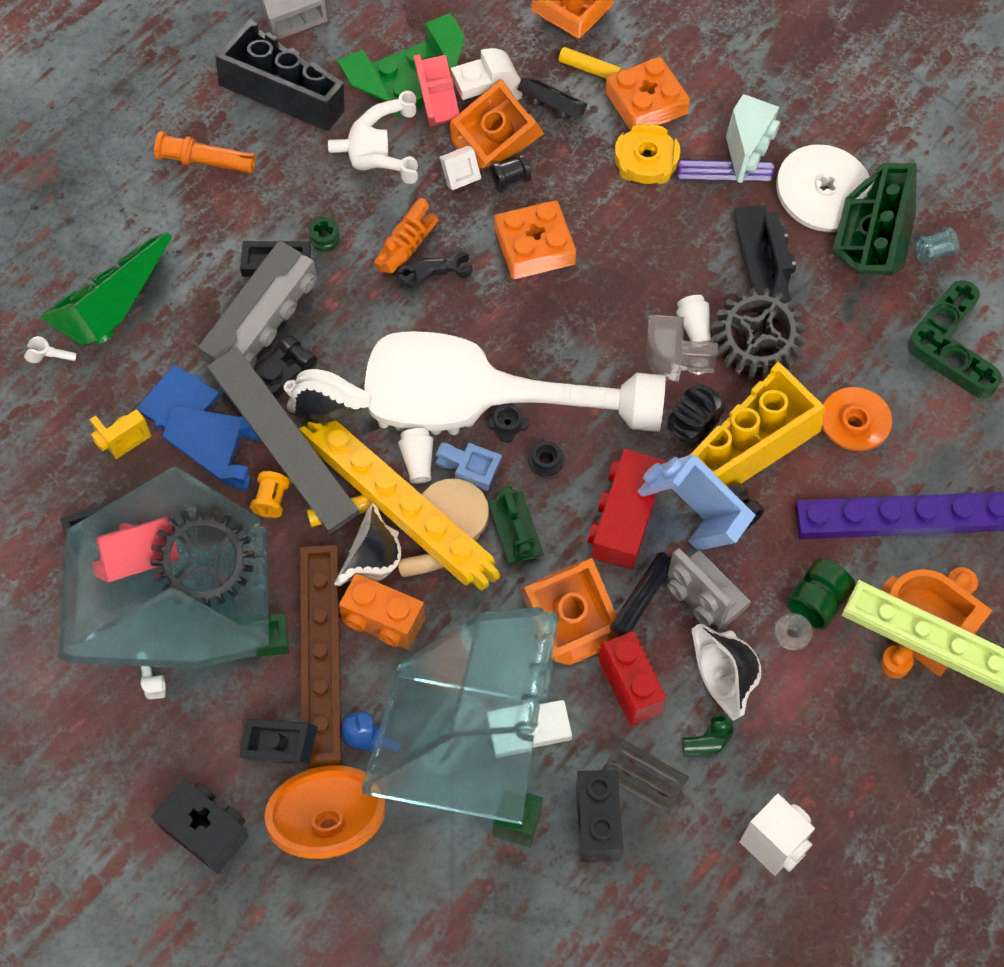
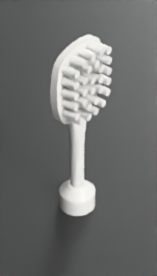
M411 331L389 334L377 342L368 361L365 392L372 396L367 409L370 415L378 421L381 428H387L389 425L395 426L398 431L425 428L434 435L440 434L442 430H448L451 435H456L461 427H472L480 415L490 406L530 402L618 410V414L631 429L660 432L666 377L665 375L636 373L621 385V389L531 380L496 370L488 362L484 351L477 344L466 339L441 333Z

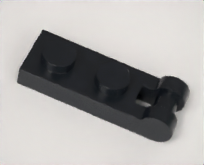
M291 335L285 338L279 348L258 364L254 370L273 396L278 398L285 392L284 384L289 380L296 381L297 375L300 372L312 369L316 365L318 358L310 350L304 351L301 348L300 341ZM293 358L296 362L292 366L289 367L287 364H285L288 360ZM224 392L221 395L223 403L238 417H242Z

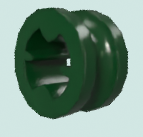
M320 217L310 224V242L315 249L330 251L338 245L340 241L339 228L333 219ZM322 231H329L327 237H319V234L322 235Z

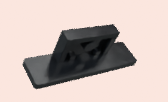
M765 205L735 208L733 215L751 287L755 288L757 295H762L763 290L768 287L770 290L769 297L775 298L776 294L781 292L783 294L781 302L785 304L791 300L788 284L791 274L796 271L794 253H789L787 247L789 240L787 226L781 225L778 212L768 213Z

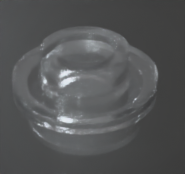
M787 614L777 621L774 635L780 646L787 650L798 651L804 649L810 643L813 630L811 624L804 616ZM794 629L798 632L799 637L792 638L788 636L786 631Z

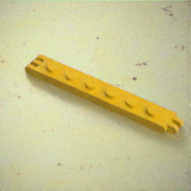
M336 420L319 424L308 422V428L305 426L298 428L318 456L371 503H374L380 511L464 585L473 583L479 590L483 591L489 586V581L495 582L500 578L499 571L493 566L495 565L494 558L339 422Z

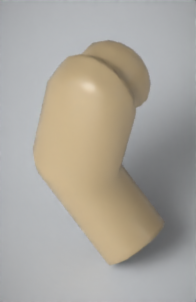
M429 553L403 558L398 563L399 572L402 577L424 574L444 568Z

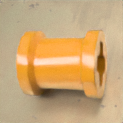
M260 472L257 478L259 488L256 499H253L250 503V509H252L253 513L262 517L278 518L282 515L283 509L280 505L284 491L289 488L290 480L277 472Z

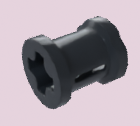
M518 153L514 159L502 163L497 161L490 163L491 176L499 191L505 190L506 185L521 180L524 182L531 181L530 166L523 153Z

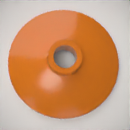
M860 387L842 388L832 393L823 404L825 412L822 428L829 439L842 448L852 451L874 449L886 440L891 431L892 415L888 405L879 395L870 390ZM849 422H855L859 427L851 426Z

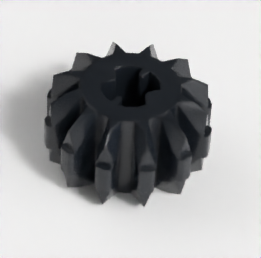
M700 383L694 384L691 388L686 389L682 397L678 398L676 405L672 407V413L668 416L667 429L681 441L692 445L699 444L701 440H704L714 430L715 425L720 421V416L724 412L725 399L719 396V393L711 387L709 388Z

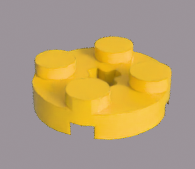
M648 123L633 126L630 132L624 136L622 133L618 137L615 145L614 158L619 168V175L624 180L643 184L667 183L677 169L680 158L679 142L676 138L674 141L668 135V130L662 126ZM644 150H650L653 156L644 157L641 154L644 153Z

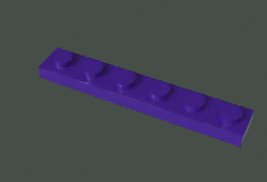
M1004 492L797 500L795 513L799 539L1004 531Z

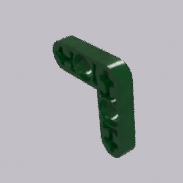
M956 281L913 330L908 341V349L914 357L978 398H988L995 394L1001 383L1002 376L999 369L951 338L974 310L980 297V292L977 286L969 281ZM962 294L967 296L968 298H965L958 308L954 305L957 297H960ZM945 314L952 319L953 324L948 326L941 325L936 321L935 316ZM925 339H928L930 341V343H927L925 346L919 343L920 341H924ZM940 347L943 348L940 356H937L935 353L938 352ZM955 355L962 360L963 366L958 368L952 367L946 362L945 357ZM969 366H970V367H972V368H974V369H973V371L971 370V372H970V374H969V376H968V375H966V372H967V370H968V368H969ZM983 377L989 379L985 384H981L978 380Z

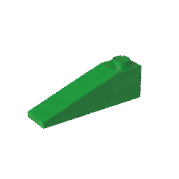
M166 232L149 238L117 261L120 266L119 268L113 266L91 278L95 285L90 284L78 292L74 290L43 313L41 317L45 322L80 345L96 342L97 345L104 343L115 334L112 329L125 318L172 239L171 234Z

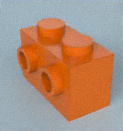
M355 573L339 603L342 622L348 627L359 632L365 631L378 637L390 646H399L410 651L426 620L424 602Z

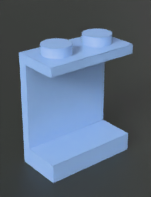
M694 454L679 459L674 457L667 463L654 464L644 474L643 479L645 482L637 491L643 497L673 489L703 519L702 523L688 540L697 550L736 543L756 516Z

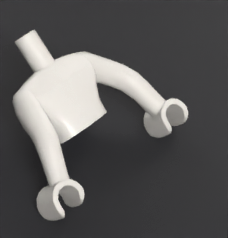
M404 91L399 95V99L372 106L353 123L348 139L328 140L329 153L348 152L352 167L357 170L365 171L373 168L400 171L401 179L405 183H415L418 179L416 171L418 168L417 161L410 156L402 160L389 157L387 130L372 127L381 117L398 111L405 117H413L416 114L415 94L411 91Z

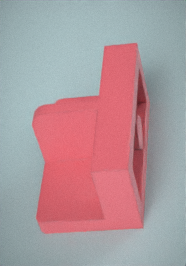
M420 54L414 55L416 72L429 127L450 123L460 113L446 55L421 60Z
M162 517L135 526L123 523L119 525V531L99 536L97 538V545L101 559L92 562L95 577L112 582L159 567L151 566L150 561L162 559L163 552H155L151 550L153 544L165 545L167 540L160 538L157 532L163 530L169 535L173 532V529L167 523L169 518ZM174 542L171 549L170 563L179 560L176 542Z

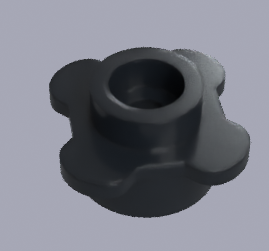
M508 403L497 408L494 415L488 416L487 426L498 432L501 441L511 442L514 439V435L528 429L529 420L526 417H522L521 411L515 405ZM505 421H510L511 424L506 425Z

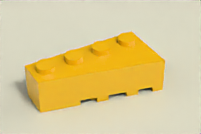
M778 361L771 368L770 374L764 381H759L752 388L748 398L741 405L737 404L730 412L729 418L721 426H717L690 455L694 454L728 488L738 482L742 484L820 433L825 406Z

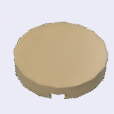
M444 479L432 484L422 493L429 502L474 541L480 538V534L486 529L489 522L488 502L483 492L473 483L462 479Z

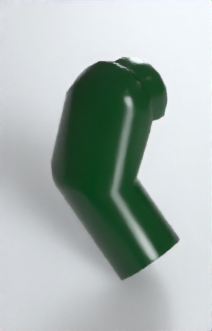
M716 714L712 717L711 724L703 736L682 737L684 757L716 755L720 753L733 735L731 718L726 714Z

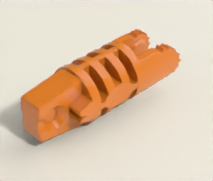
M421 197L413 204L385 240L384 247L373 262L379 272L393 273L399 266L402 267L439 221L438 217L433 213L423 217L429 208L425 198Z

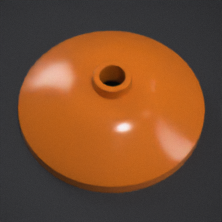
M341 765L312 768L289 778L275 790L265 809L266 829L274 844L291 855L308 859L338 857L360 847L378 831L385 817V797L379 783L371 775L357 768Z

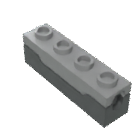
M279 240L198 346L203 360L210 364L233 348L238 347L253 368L257 360L256 355L263 346L268 347L277 334V327L283 319L288 320L293 315L298 299L303 293H308L315 285L317 273L314 261Z

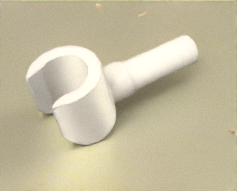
M36 336L27 344V347L33 349H28L24 358L30 363H39L44 356L75 361L77 353L50 347L44 338Z
M138 651L137 657L142 670L141 687L144 690L145 697L147 699L165 698L166 684L164 676H153L146 651Z

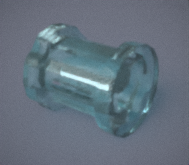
M948 226L942 228L940 233L928 237L920 235L914 240L916 256L924 265L931 264L936 258L945 255L952 257L959 253L960 245L957 234Z

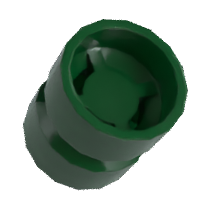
M819 558L813 562L803 577L804 582L798 583L788 596L786 604L791 613L800 621L812 628L823 630L832 622L839 611L838 606L847 601L856 584L852 576L843 567L828 559Z

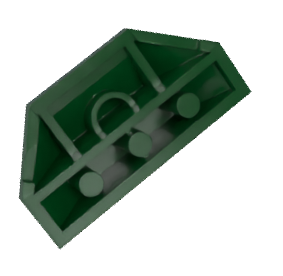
M882 163L875 170V174L864 180L845 198L833 254L857 274L894 275L904 269L916 216V163Z

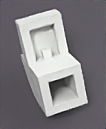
M495 48L481 50V59L451 68V78L462 100L484 94L500 79L507 85L517 100L522 99V92L517 90L521 79L508 54L503 50Z

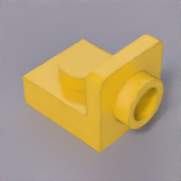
M137 409L128 415L121 416L107 429L96 415L89 419L94 428V432L90 434L93 441L102 452L108 449L115 459L123 456L151 437L147 423Z

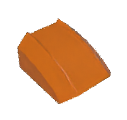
M502 79L450 122L453 145L457 150L468 145L474 149L479 169L489 167L492 162L497 161L499 163L511 157L545 134L535 119L518 102Z
M593 558L568 566L519 588L528 611L547 649L556 662L571 666L600 653V645L618 637L617 634H613L610 630V625L617 615Z

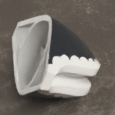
M318 369L302 371L297 375L296 381L289 380L284 384V390L290 396L287 404L288 412L316 424L332 422L369 406L372 397L343 377L330 371Z
M374 503L367 509L349 555L334 583L335 585L341 586L352 581L355 573L376 582L381 581L400 562L401 547L397 539L399 532L385 525L379 509Z
M698 624L691 630L701 677L709 693L734 721L745 714L747 698L750 692L759 684L761 679L760 661L755 651L746 642L737 638L733 631L717 633L704 624Z

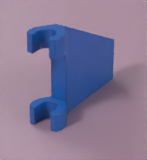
M172 406L162 435L163 439L220 482L238 490H248L251 476L247 475L248 467L233 465L242 435L252 440L260 441V439L243 416L237 417Z

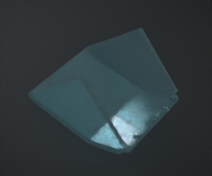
M175 465L67 529L58 657L69 663L198 669L256 656L258 648L266 647L270 643L269 619L265 618L269 615L268 587L266 586L268 584V558L265 555L267 554V529L257 527L260 525L258 517ZM196 507H202L203 518L209 519L211 509L217 508L218 515L216 520L222 522L227 513L231 514L232 519L227 525L231 530L239 523L244 525L242 531L236 534L238 539L240 540L245 536H251L252 538L250 543L242 545L243 552L255 551V557L244 558L243 561L244 565L254 566V572L250 573L242 570L240 573V577L245 578L249 582L247 587L235 582L232 587L237 590L239 596L234 599L226 591L222 593L226 605L219 606L216 597L210 598L211 608L203 604L202 598L195 600L178 591L175 587L162 592L163 587L170 582L167 577L160 581H155L154 575L164 572L163 565L112 582L95 577L92 562L101 559L97 538L119 531L120 524L128 523L135 526L167 517L174 519L178 526L184 523L180 512L186 510L190 520L196 519ZM205 526L187 530L192 538L203 545L211 544L223 534L217 529ZM178 538L175 542L179 560L170 563L174 575L185 567L189 561V552ZM190 542L189 546L194 550L192 556L196 558L192 559L193 565L187 569V573L195 567L198 568L204 565L207 569L210 568L214 574H217V571L211 566L214 562L211 558H214L213 552L219 545L216 544L211 550L208 549L203 552L199 548L196 549ZM231 542L221 550L217 557L218 566L228 578L235 565V552ZM197 572L183 583L186 587L199 591L211 590L219 586L205 572Z
M542 607L479 613L399 663L362 784V794L522 824L534 735L529 734L535 731L540 709L539 704L547 703L559 621L557 614L544 612Z

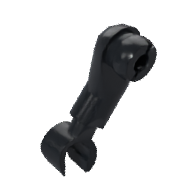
M465 252L457 254L454 260H447V258H423L411 265L400 267L398 270V280L405 288H412L432 275H447L448 272L455 271L457 276L467 278L472 274L473 268L470 265L463 270L458 269L460 264L466 263L470 259L468 253Z

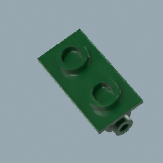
M510 485L499 488L497 498L487 500L508 565L543 556L544 553L523 492L513 490Z

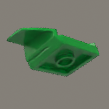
M448 13L425 23L426 41L372 64L363 49L338 59L337 63L352 87L384 102L399 99V95L402 92L411 91L416 96L415 105L416 109L424 106V101L416 72L414 55L420 54L421 60L446 55L451 75V68L456 67L458 64L465 36L452 15ZM400 111L393 113L396 117L402 116Z

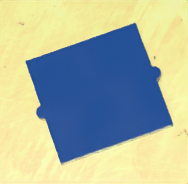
M173 365L136 409L141 415L154 422L157 429H165L172 406L208 411L220 397V393L202 382L200 376H192L178 366Z

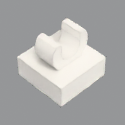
M468 145L440 156L446 183L451 190L481 179L475 152L471 146Z

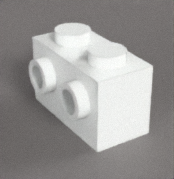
M777 794L750 821L740 843L776 876L783 867L790 872L806 855L805 853L813 845L808 841V838L815 828L810 824V817L801 807L795 804L791 806L784 798Z

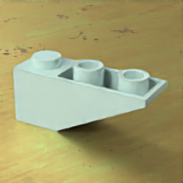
M745 94L742 95L733 109L726 134L736 179L739 183H743L748 172H755L760 157L765 155L770 140H774L780 126V121L776 120L779 110L778 106Z

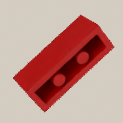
M627 449L623 450L620 461L613 460L608 476V481L613 482L610 492L603 491L598 512L603 514L600 523H592L587 543L593 544L591 558L634 570L657 497V493L642 497L637 491L645 482L643 476L647 470L656 463H666V460Z

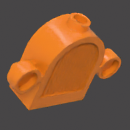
M965 567L953 569L948 577L927 569L907 572L899 579L892 575L881 588L882 591L972 634H976L993 611L972 595L977 589L978 579L973 571ZM895 642L897 645L887 648L880 659V667L883 673L893 679L903 678L909 673L914 663L913 657L939 677L948 668Z

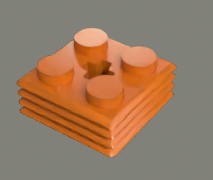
M531 0V11L565 30L570 35L581 38L613 6L615 1Z
M662 57L650 59L606 77L605 93L630 131L633 126L638 124L661 125L689 113V101L691 99Z
M558 201L545 202L499 213L494 216V229L512 279L543 273L576 263V248Z

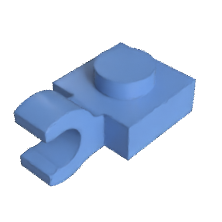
M441 442L436 453L438 457L436 465L445 469H457L455 479L468 481L486 491H489L502 460V455L468 443L466 450L462 451L450 444Z

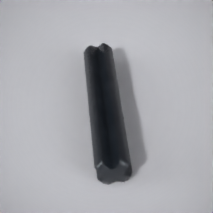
M660 552L656 555L610 625L611 632L617 634L618 637L632 631L667 577L672 557L667 556L665 552Z

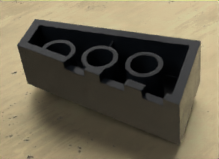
M251 19L243 25L215 56L219 86L326 131H329L345 112L344 83L314 62L309 64L301 59L300 52L294 48L288 50L278 41V37L270 32L265 34L258 29V24Z

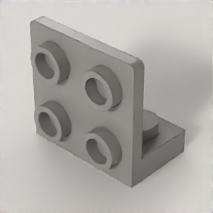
M679 548L672 553L666 579L667 587L677 600H684L693 609V614L700 624H704L719 633L749 607L751 601L700 550L690 558Z

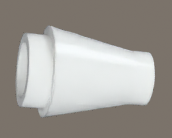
M692 295L681 299L677 303L678 310L676 314L691 341L692 347L699 349L711 345L709 303L704 300L702 295Z
M413 428L403 431L398 445L409 473L410 482L419 484L430 481L433 437L429 436V431L425 428Z

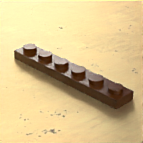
M337 545L300 547L301 722L310 723L318 727L310 766L342 764L339 586L334 584L339 575V551Z

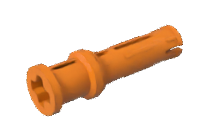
M159 131L156 136L154 145V157L156 160L162 161L164 158L181 161L182 165L186 166L193 163H201L253 174L256 165L255 153L197 143L193 137L187 136L183 139L168 136L167 132Z

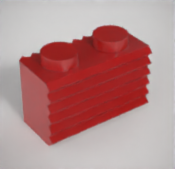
M629 632L600 645V656L598 659L630 726L660 715L667 696L666 693H663L664 687L659 686L660 680L656 679L657 673L652 672L653 666L649 665L650 660L646 659L647 653L643 652V646L639 645L640 640L636 639L637 633Z

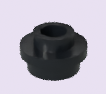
M548 441L541 442L531 449L528 458L529 466L534 473L540 476H553L562 469L564 454L556 444ZM542 458H550L553 462L545 464L540 462Z

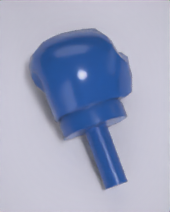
M352 712L344 718L341 726V735L343 742L351 748L377 753L379 747H382L400 756L405 751V746L384 738L385 730L373 724L371 715L368 712Z

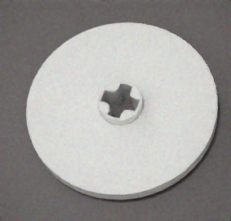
M809 145L795 150L784 160L777 174L776 189L782 206L796 221L817 231L837 232L845 198L870 176L865 167L848 152L829 145ZM826 185L830 189H826L825 191H823L820 187H824Z

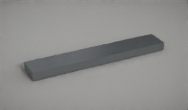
M238 347L233 348L207 365L209 372L329 534L360 514L359 509Z

